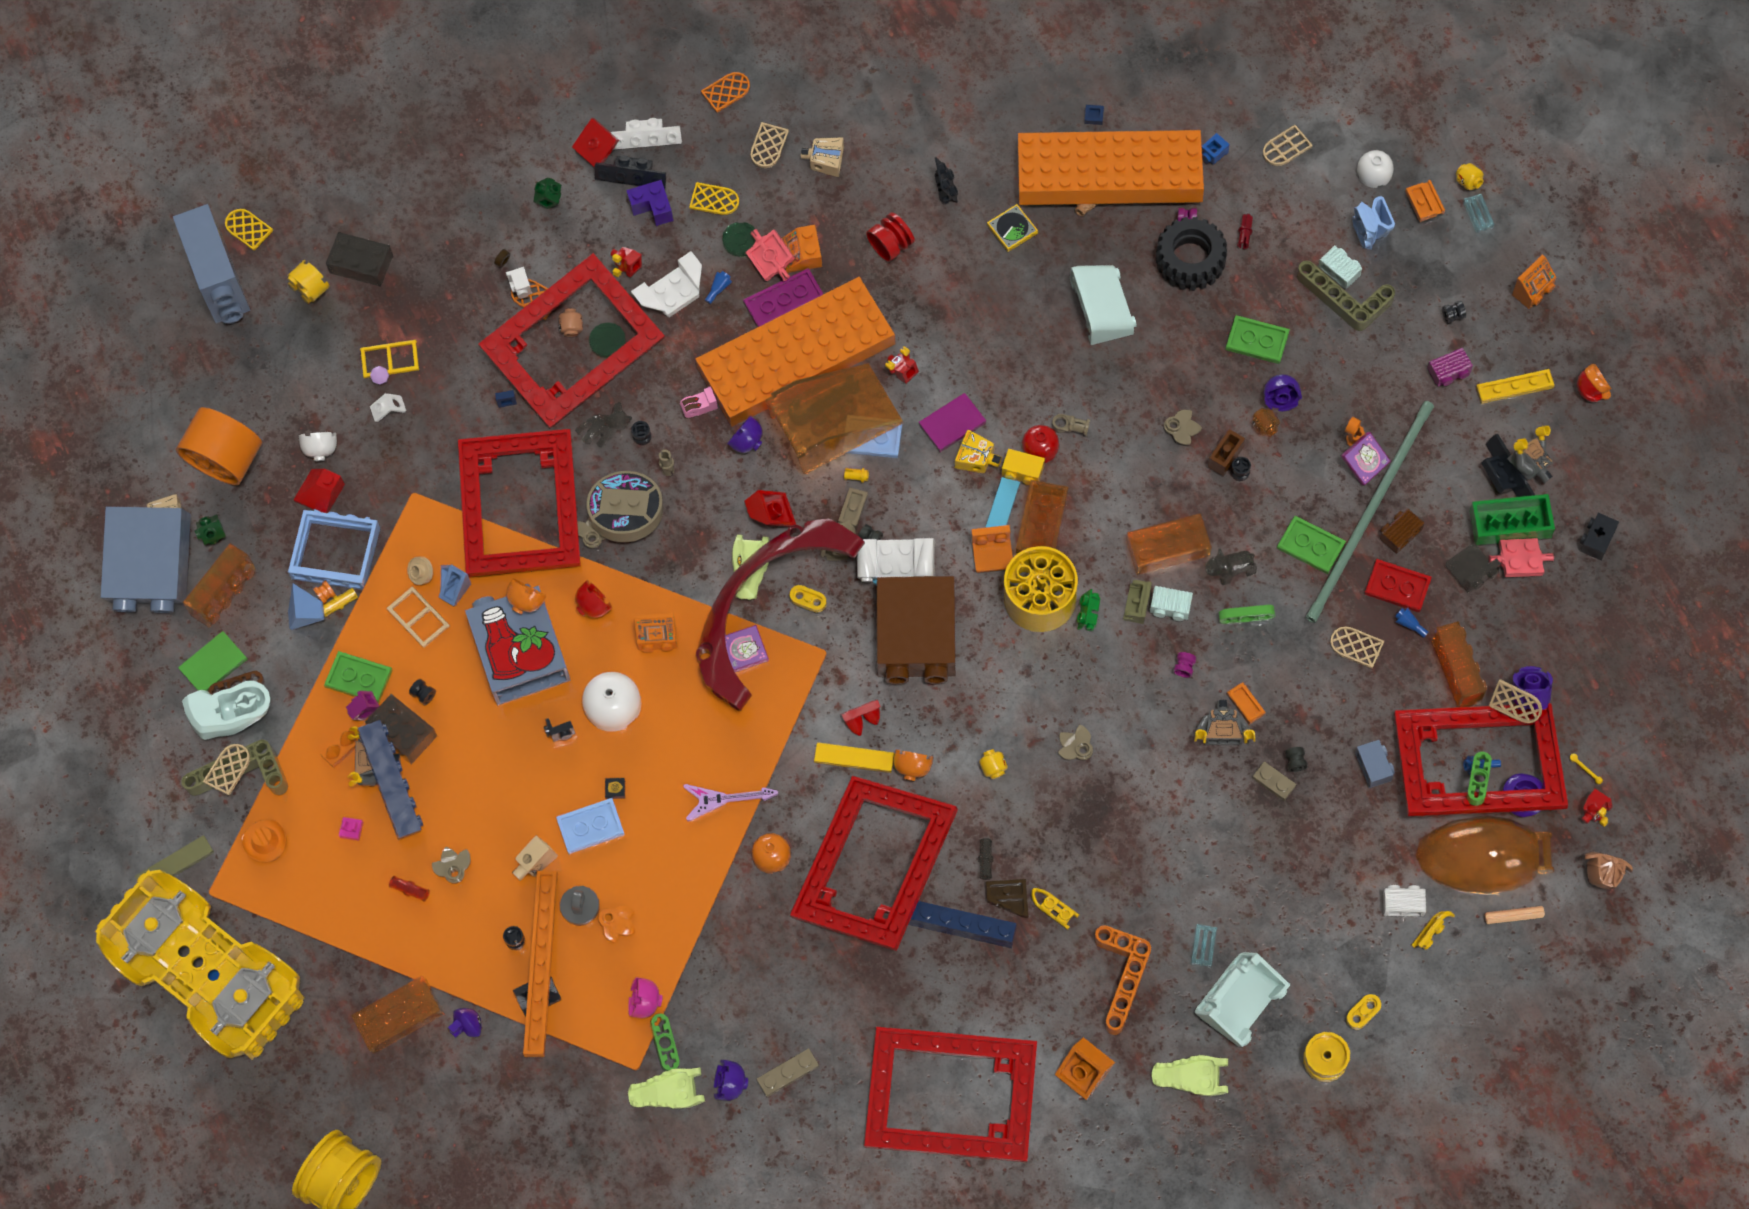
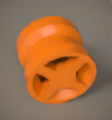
M326 580L322 582L320 587L313 588V591L323 604L327 602V599L333 598L336 595Z

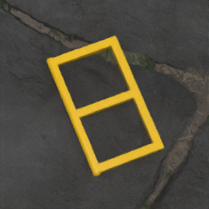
M417 340L360 348L363 377L371 378V372L367 373L365 352L386 348L389 366L387 371L389 375L419 370ZM412 345L415 366L393 369L391 348Z

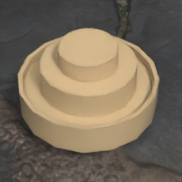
M419 556L410 560L407 567L410 580L417 585H422L432 579L433 568L427 558Z

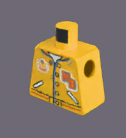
M967 430L955 459V468L985 473L988 465L999 467L1002 457L993 454V442Z

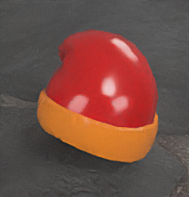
M1596 364L1586 367L1578 377L1577 390L1579 394L1590 402L1609 399L1611 397V387Z

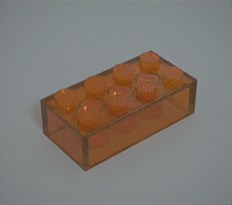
M1031 480L1018 537L1016 555L1027 548L1036 546L1051 547L1057 550L1068 498L1067 486Z
M1201 513L1127 532L1126 538L1137 575L1209 557L1212 549Z
M231 543L227 546L183 602L193 618L208 628L219 620L222 611L230 606L234 596L242 591L245 582L251 579L255 573L256 568L249 555Z
M1459 621L1437 627L1431 642L1457 708L1474 707L1481 705L1487 685L1485 680L1480 677L1479 664L1477 661L1474 662L1472 657L1473 649L1470 644H1467L1465 639L1466 631L1464 627L1460 626Z
M420 976L351 1016L368 1049L375 1054L445 1013L427 979Z

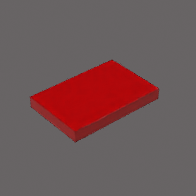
M1376 559L1364 595L1420 613L1432 577Z

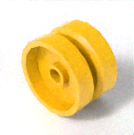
M1332 1032L1316 1034L1309 1040L1303 1054V1064L1306 1072L1320 1082L1337 1080L1344 1074L1350 1061V1050L1347 1042L1341 1036Z

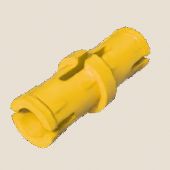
M353 588L339 596L335 595L334 599L323 605L325 618L338 609L342 610L345 605L358 598Z

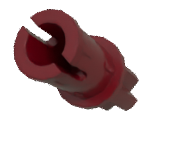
M1248 213L1243 214L1241 227L1238 229L1239 240L1237 246L1241 248L1243 244L1242 249L1249 248L1250 235L1253 232L1251 229L1253 217Z

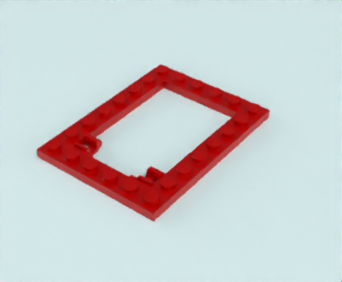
M593 253L478 345L548 428L551 429L664 339L665 335ZM592 281L634 329L637 335L568 390L559 381L550 389L545 390L543 386L540 388L517 361L519 358L516 355L528 346L521 338V335L585 284ZM513 341L518 343L515 347L511 346ZM560 392L561 395L556 398L554 395Z
M562 429L458 439L465 570L468 576L581 566L571 430ZM535 452V455L540 454L541 468L554 467L560 548L484 555L480 474L493 473L492 459L497 458V456ZM548 456H553L554 459H548Z
M1551 703L1548 704L1546 709L1542 710L1541 716L1533 723L1521 722L1490 706L1395 710L1394 718L1408 816L1568 808ZM1504 705V708H1510V705ZM1518 708L1515 709L1517 715L1523 713L1522 710ZM1533 713L1528 715L1529 720L1535 718ZM1534 725L1544 789L1487 791L1484 803L1475 806L1468 802V792L1445 793L1444 783H1427L1426 779L1424 780L1420 754L1421 742L1425 739H1431V742L1437 741L1436 729ZM1432 790H1438L1439 794H1432ZM1475 792L1474 797L1478 798L1479 792Z
M852 776L790 916L803 922L897 951L958 808L948 803ZM864 801L930 820L893 907L881 904L875 913L874 920H868L836 910L835 907H832L831 899L836 897L837 891L826 887ZM885 913L889 914L887 919L883 918Z
M876 1027L864 1147L1027 1162L1037 1041ZM895 1050L995 1059L994 1073L1005 1072L1011 1074V1080L1014 1081L1010 1120H1007V1125L989 1124L988 1137L887 1128ZM1001 1060H1009V1064H1001ZM995 1132L1003 1133V1138H995Z

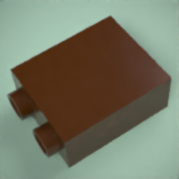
M954 576L877 577L878 677H886L887 683L898 685L909 682V677H925V682L942 684L948 681V677L956 676Z

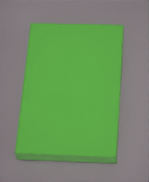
M1236 315L1226 350L1280 364L1290 329Z
M1294 516L1277 549L1329 574L1346 541Z
M222 631L180 665L178 669L198 691H208L212 684L225 679L248 659Z
M338 651L324 686L325 688L353 697L358 696V691H372L379 704L393 669Z

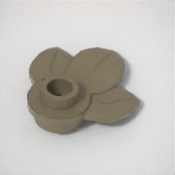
M1191 410L1178 411L1175 416L1169 417L1164 423L1165 431L1173 435L1174 440L1182 445H1190L1191 437L1197 435L1202 430V427L1191 420ZM1170 425H1176V428H1171Z
M589 519L586 523L578 521V534L583 538V543L586 547L596 548L601 544L602 540L606 539L593 529ZM591 538H596L593 542L589 541Z
M1082 725L1077 727L1075 734L1061 732L1060 743L1063 748L1060 749L1058 754L1067 760L1075 758L1080 760L1089 759L1093 754V747L1090 744V732ZM1080 749H1086L1087 752L1082 754Z
M445 847L441 855V861L432 863L434 873L445 877L450 883L461 882L465 875L464 871L471 862L470 853L466 849L457 854L452 849ZM453 872H458L456 877H452Z

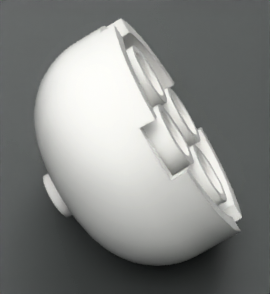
M605 672L594 677L587 684L582 697L583 709L587 719L598 729L612 732L627 728V725L638 717L641 710L642 702L637 685L628 676L619 672Z

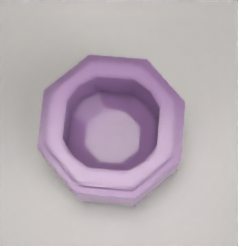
M378 366L372 369L370 376L374 383L381 385L387 382L389 373L387 369Z

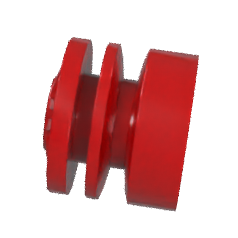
M892 212L880 221L881 225L876 224L866 232V237L872 248L881 258L888 262L900 254V249L905 250L915 242L913 233L907 224Z

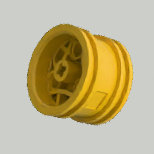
M340 1130L331 1131L314 1147L302 1164L293 1183L292 1195L300 1198L303 1203H312L320 1209H356L373 1186L380 1171L381 1159L377 1155H373L369 1150L362 1151L354 1146L352 1139L344 1135Z

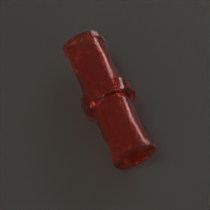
M395 875L389 882L390 888L403 892L405 896H413L424 902L430 893V890L415 885V882L411 880L405 881Z

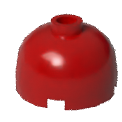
M1035 425L1024 434L1022 451L1023 453L1045 458V463L1053 460L1059 451L1058 435L1049 426Z
M586 580L575 594V601L578 605L576 609L582 616L588 615L591 618H599L608 613L613 607L610 602L608 604L604 602V598H606L604 594L593 583L589 584V580Z

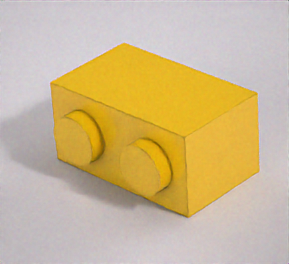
M1008 449L1002 467V476L1007 479L1022 481L1029 486H1038L1044 469L1045 458Z

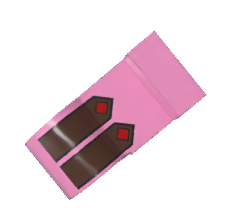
M711 387L704 389V392L686 397L680 401V406L686 418L699 416L718 409Z

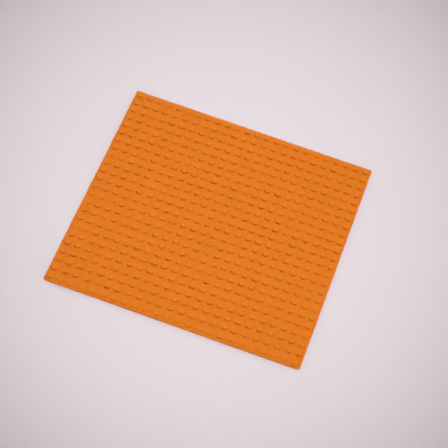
M412 493L278 755V760L288 783V790L282 795H276L264 782L209 890V894L226 903L525 1025L526 1017L516 1000L513 990L529 982L537 876L534 877L528 873L520 881L512 872L520 865L515 858L537 835L558 855L555 860L542 870L557 871L558 873L551 977L561 996V1001L548 1007L546 1034L636 1071L640 1068L653 1039L650 1021L656 1014L665 1013L761 799L727 802L725 805L688 822L686 817L699 804V799L685 790L684 785L688 784L725 794L762 791V788H767L826 658V651L729 613L726 635L757 625L769 658L768 662L735 672L743 685L752 694L743 709L738 711L711 692V689L706 687L696 657L701 634L712 607L580 556L581 566L469 577L471 586L456 606H452L439 598L441 565H454L466 573L462 511L417 493ZM482 519L484 555L558 548ZM419 556L427 558L433 568L432 579L422 585L413 583L407 573L410 560ZM512 579H516L529 584L532 588L539 586L541 593L546 595L544 603L571 681L497 706L465 610L473 608L472 603L482 597L491 596L494 600L506 597L509 583ZM586 580H589V584L593 583L606 597L604 602L606 604L610 602L613 607L602 617L591 618L588 615L582 616L576 609L578 605L575 601V594ZM411 587H414L450 625L449 628L425 648L387 610L388 606ZM412 593L393 610L407 624L426 606ZM429 611L410 628L424 642L440 629L443 624ZM673 613L677 627V648H673L671 651H663L661 649L653 650L652 652L639 651L634 615ZM338 651L393 669L379 702L380 708L366 720H352L348 715L346 706L352 702L353 696L325 688L324 686ZM704 653L700 658L705 660L710 654ZM605 672H619L628 676L637 685L641 696L642 704L638 717L627 725V728L611 732L598 729L587 719L583 709L582 697L587 684L594 677ZM418 679L424 680L428 687L431 686L436 690L434 698L427 705H423L417 697L409 694L411 686ZM549 718L552 727L571 721L575 734L567 740L553 742L552 736L547 737L544 726L547 725L545 719ZM378 720L382 724H386L389 735H386L388 742L393 743L396 751L394 754H400L403 771L400 774L402 779L406 778L409 790L407 792L409 797L414 798L416 808H414L416 816L420 815L423 822L421 832L398 840L378 785L364 786L357 783L353 787L349 786L348 783L354 780L353 778H347V776L351 772H355V750L335 768L321 756L320 752L348 727L355 726L359 728ZM605 778H625V798L613 799L625 835L568 854L556 817L607 800L605 798ZM277 781L274 786H277L280 781ZM343 817L359 819L364 822L359 841L339 837ZM264 819L278 821L286 833V846L283 853L271 862L253 860L246 855L241 845L244 832L255 822ZM445 847L452 849L457 854L466 849L470 853V865L464 871V878L459 883H450L445 877L438 876L433 871L432 863L441 861V855ZM458 872L452 873V877H456L458 875ZM575 886L590 888L599 899L600 910L598 915L586 925L576 926L570 924L560 911V901L563 894ZM619 905L628 906L634 910V914L629 920H631L634 926L635 933L629 936L619 935L617 941L612 943L603 935V926L598 921L599 913L605 908L614 909ZM605 915L607 921L612 920L611 915ZM510 926L519 927L525 936V945L519 950L509 949L503 939L504 931ZM635 977L653 981L659 989V995H662L661 1007H657L655 1013L646 1018L629 1016L628 1003L629 997H632L633 991L630 990ZM657 1018V1022L654 1023L655 1026H659L660 1018Z

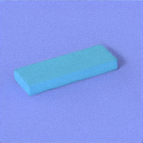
M1004 477L1001 478L986 527L1007 525L1020 482Z

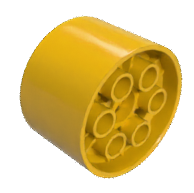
M1045 546L1027 548L1012 558L1004 575V604L1008 615L1017 625L1029 631L1047 632L1059 628L1069 620L1076 607L1078 586L1077 572L1071 560L1062 552ZM1022 572H1026L1029 575L1026 577H1022L1019 574ZM1060 573L1062 574V576L1056 578L1053 576V574ZM1011 583L1019 584L1018 586L1010 587ZM1070 584V588H1066L1063 585ZM1021 590H1023V591L1026 592L1027 594H1026V595H1022V594H1020L1019 592H1020ZM1058 591L1062 593L1059 596L1054 595ZM1040 600L1043 604H1037L1036 602ZM1028 601L1031 603L1029 610L1024 608ZM1051 601L1054 603L1057 609L1051 610Z

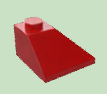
M325 468L311 469L295 496L294 502L312 510L316 509L322 513H328L345 486L343 479L340 475Z
M757 490L744 501L749 517L766 525L785 527L796 525L785 492Z

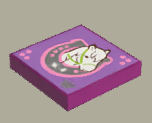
M1366 432L1341 455L1361 485H1366L1391 462L1370 432Z
M757 625L726 635L728 657L735 672L769 661Z

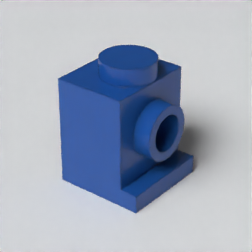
M1216 133L1202 145V160L1206 163L1211 162L1214 165L1224 155L1229 153L1230 144Z

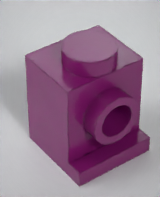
M358 691V696L354 697L351 700L352 702L346 706L347 712L352 720H366L380 706L372 691Z

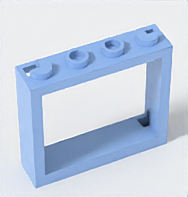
M316 509L314 511L303 510L288 570L291 579L320 584L326 580L329 585L363 590L369 577L380 532L378 521L371 520L370 517L363 519L350 514L342 516L335 512L322 513ZM311 523L370 532L360 575L301 567Z

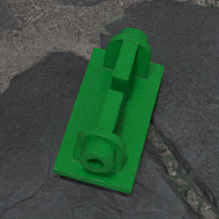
M1093 589L1082 594L1080 598L1081 609L1077 616V630L1086 627V630L1094 631V628H1096L1098 614H1094L1092 611H1099L1101 598L1098 593H1092Z

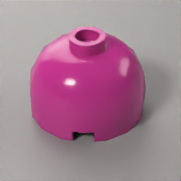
M635 977L630 990L633 993L632 997H629V1016L646 1018L654 1014L657 1007H661L662 995H659V989L653 981Z

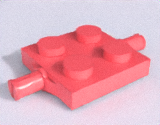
M757 229L753 230L754 232H751V235L756 242L753 247L746 251V254L766 281H769L776 274H779L783 281H786L787 278L789 279L790 276L785 268L796 258L777 231L773 229L767 235L761 236Z
M1538 538L1500 540L1498 543L1500 555H1489L1488 557L1489 564H1501L1505 577L1543 576V561H1554L1553 553L1542 554Z

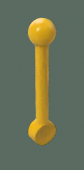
M1576 754L1570 755V761L1576 762L1581 768H1583L1590 776H1592L1595 779V782L1597 784H1601L1603 782L1602 777H1597L1590 769H1588L1581 761L1578 760V756Z

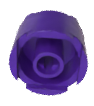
M1535 666L1519 669V672L1513 675L1512 685L1535 696L1540 701L1542 710L1546 709L1551 701L1553 684L1551 674L1549 672L1546 674L1541 671L1542 668ZM1525 696L1519 698L1522 704L1527 702ZM1514 699L1513 702L1519 705L1517 699ZM1536 703L1532 704L1534 710L1539 709ZM1529 705L1523 706L1525 710L1531 709Z

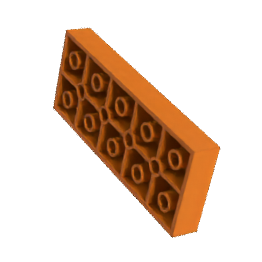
M1201 130L1018 133L1019 205L1203 202L1204 183Z
M857 277L696 358V365L707 386L711 387L731 427L747 420L749 416L753 417L895 345V334L861 278Z

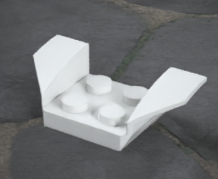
M691 251L678 259V268L650 287L644 282L631 291L641 306L662 311L665 315L671 317L699 298L702 265Z

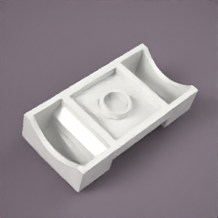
M934 538L913 540L863 539L865 544L857 554V578L861 579V582H873V579H877V577L935 576Z

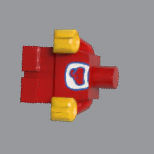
M624 247L619 251L612 250V260L618 266V269L614 268L612 271L616 277H619L625 271L626 275L631 278L642 267V254Z
M903 346V349H900V353L896 357L890 355L887 359L888 363H885V367L888 368L891 374L894 373L905 384L919 372L916 361L910 359V350Z
M1594 789L1586 800L1583 808L1584 816L1581 820L1586 824L1590 820L1594 822L1598 820L1605 827L1608 823V818L1605 817L1606 811H1610L1613 807L1611 798Z

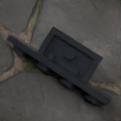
M622 155L616 157L614 164L595 163V180L636 186L662 180L664 189L666 188V172L651 170L653 167L652 160Z
M1494 434L1486 443L1493 457L1484 459L1481 464L1499 494L1514 491L1517 497L1534 496L1535 493L1524 475L1507 459L1511 454L1499 434Z

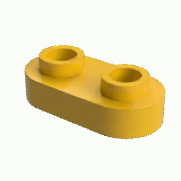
M802 585L794 586L790 591L791 602L799 607L815 613L822 612L826 608V597L818 591ZM798 595H802V596H803V598H801V599H797L796 597H797ZM815 602L821 603L819 606L814 605Z
M1373 994L1364 996L1349 1011L1346 1018L1348 1026L1355 1030L1362 1029L1380 1011L1381 1000ZM1368 1003L1373 1004V1005H1374V1008H1373V1009H1369V1008L1367 1007V1004H1368ZM1358 1017L1360 1019V1022H1354L1353 1018Z

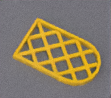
M696 182L689 208L719 215H728L737 210L739 197L732 189ZM710 189L713 194L707 196L705 191ZM723 192L725 196L719 198L717 194ZM703 194L705 198L699 200L697 196ZM734 194L737 199L732 201L729 196ZM715 196L717 201L712 203L709 198ZM727 198L730 203L724 205L722 200ZM707 200L709 205L704 207L702 202ZM720 203L722 207L716 209L714 205ZM732 205L734 208L728 211L726 207Z
M245 209L233 210L225 220L228 232L253 251L274 231L270 226ZM242 212V216L236 217L235 213ZM251 218V223L245 224V219ZM242 219V224L236 225V220ZM233 220V225L228 226V221ZM254 225H260V230L254 231ZM251 226L252 231L245 232V227ZM242 227L243 232L236 233V228ZM254 233H261V238L254 239ZM252 234V239L245 240V235Z

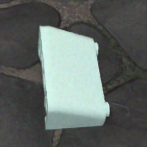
M1114 265L1071 267L1070 283L1072 289L1078 295L1086 319V327L1090 333L1088 338L1091 345L1134 334L1136 320L1130 314L1119 281L1121 278L1120 272Z
M1243 952L1232 961L1197 1006L1195 1014L1234 1044L1243 1047L1252 1038V1032L1249 1028L1271 1000L1282 999L1286 995L1290 984L1258 953Z

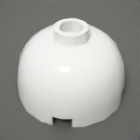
M1379 150L1365 153L1360 158L1356 169L1360 182L1371 188L1387 185L1394 171L1393 161L1389 155Z
M321 432L310 433V436H305V434L299 435L300 448L307 457H314V461H324L326 456L331 455L335 451L337 445L336 433Z

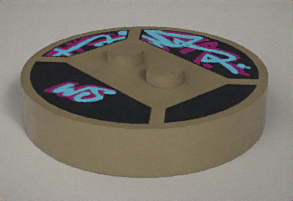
M619 471L601 478L591 488L587 497V512L591 526L599 535L611 541L631 542L644 538L656 529L663 516V500L659 487L651 478L638 472Z

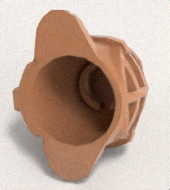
M1598 852L1585 854V859H1589L1586 864L1589 882L1599 888L1614 889L1625 875V869L1629 872L1633 871V867L1621 858Z

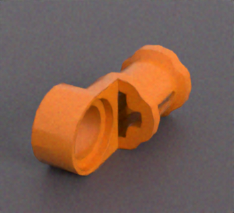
M1355 417L1350 419L1345 429V432L1348 433L1346 441L1350 447L1365 434L1363 427L1360 426L1361 420Z

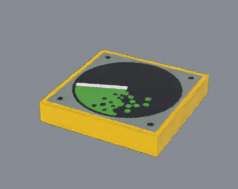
M1018 204L987 222V226L1007 252L1038 234L1037 228Z

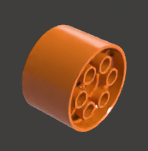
M201 407L196 412L175 450L184 461L202 473L230 485H239L259 451L262 440L252 430L237 420L216 410Z

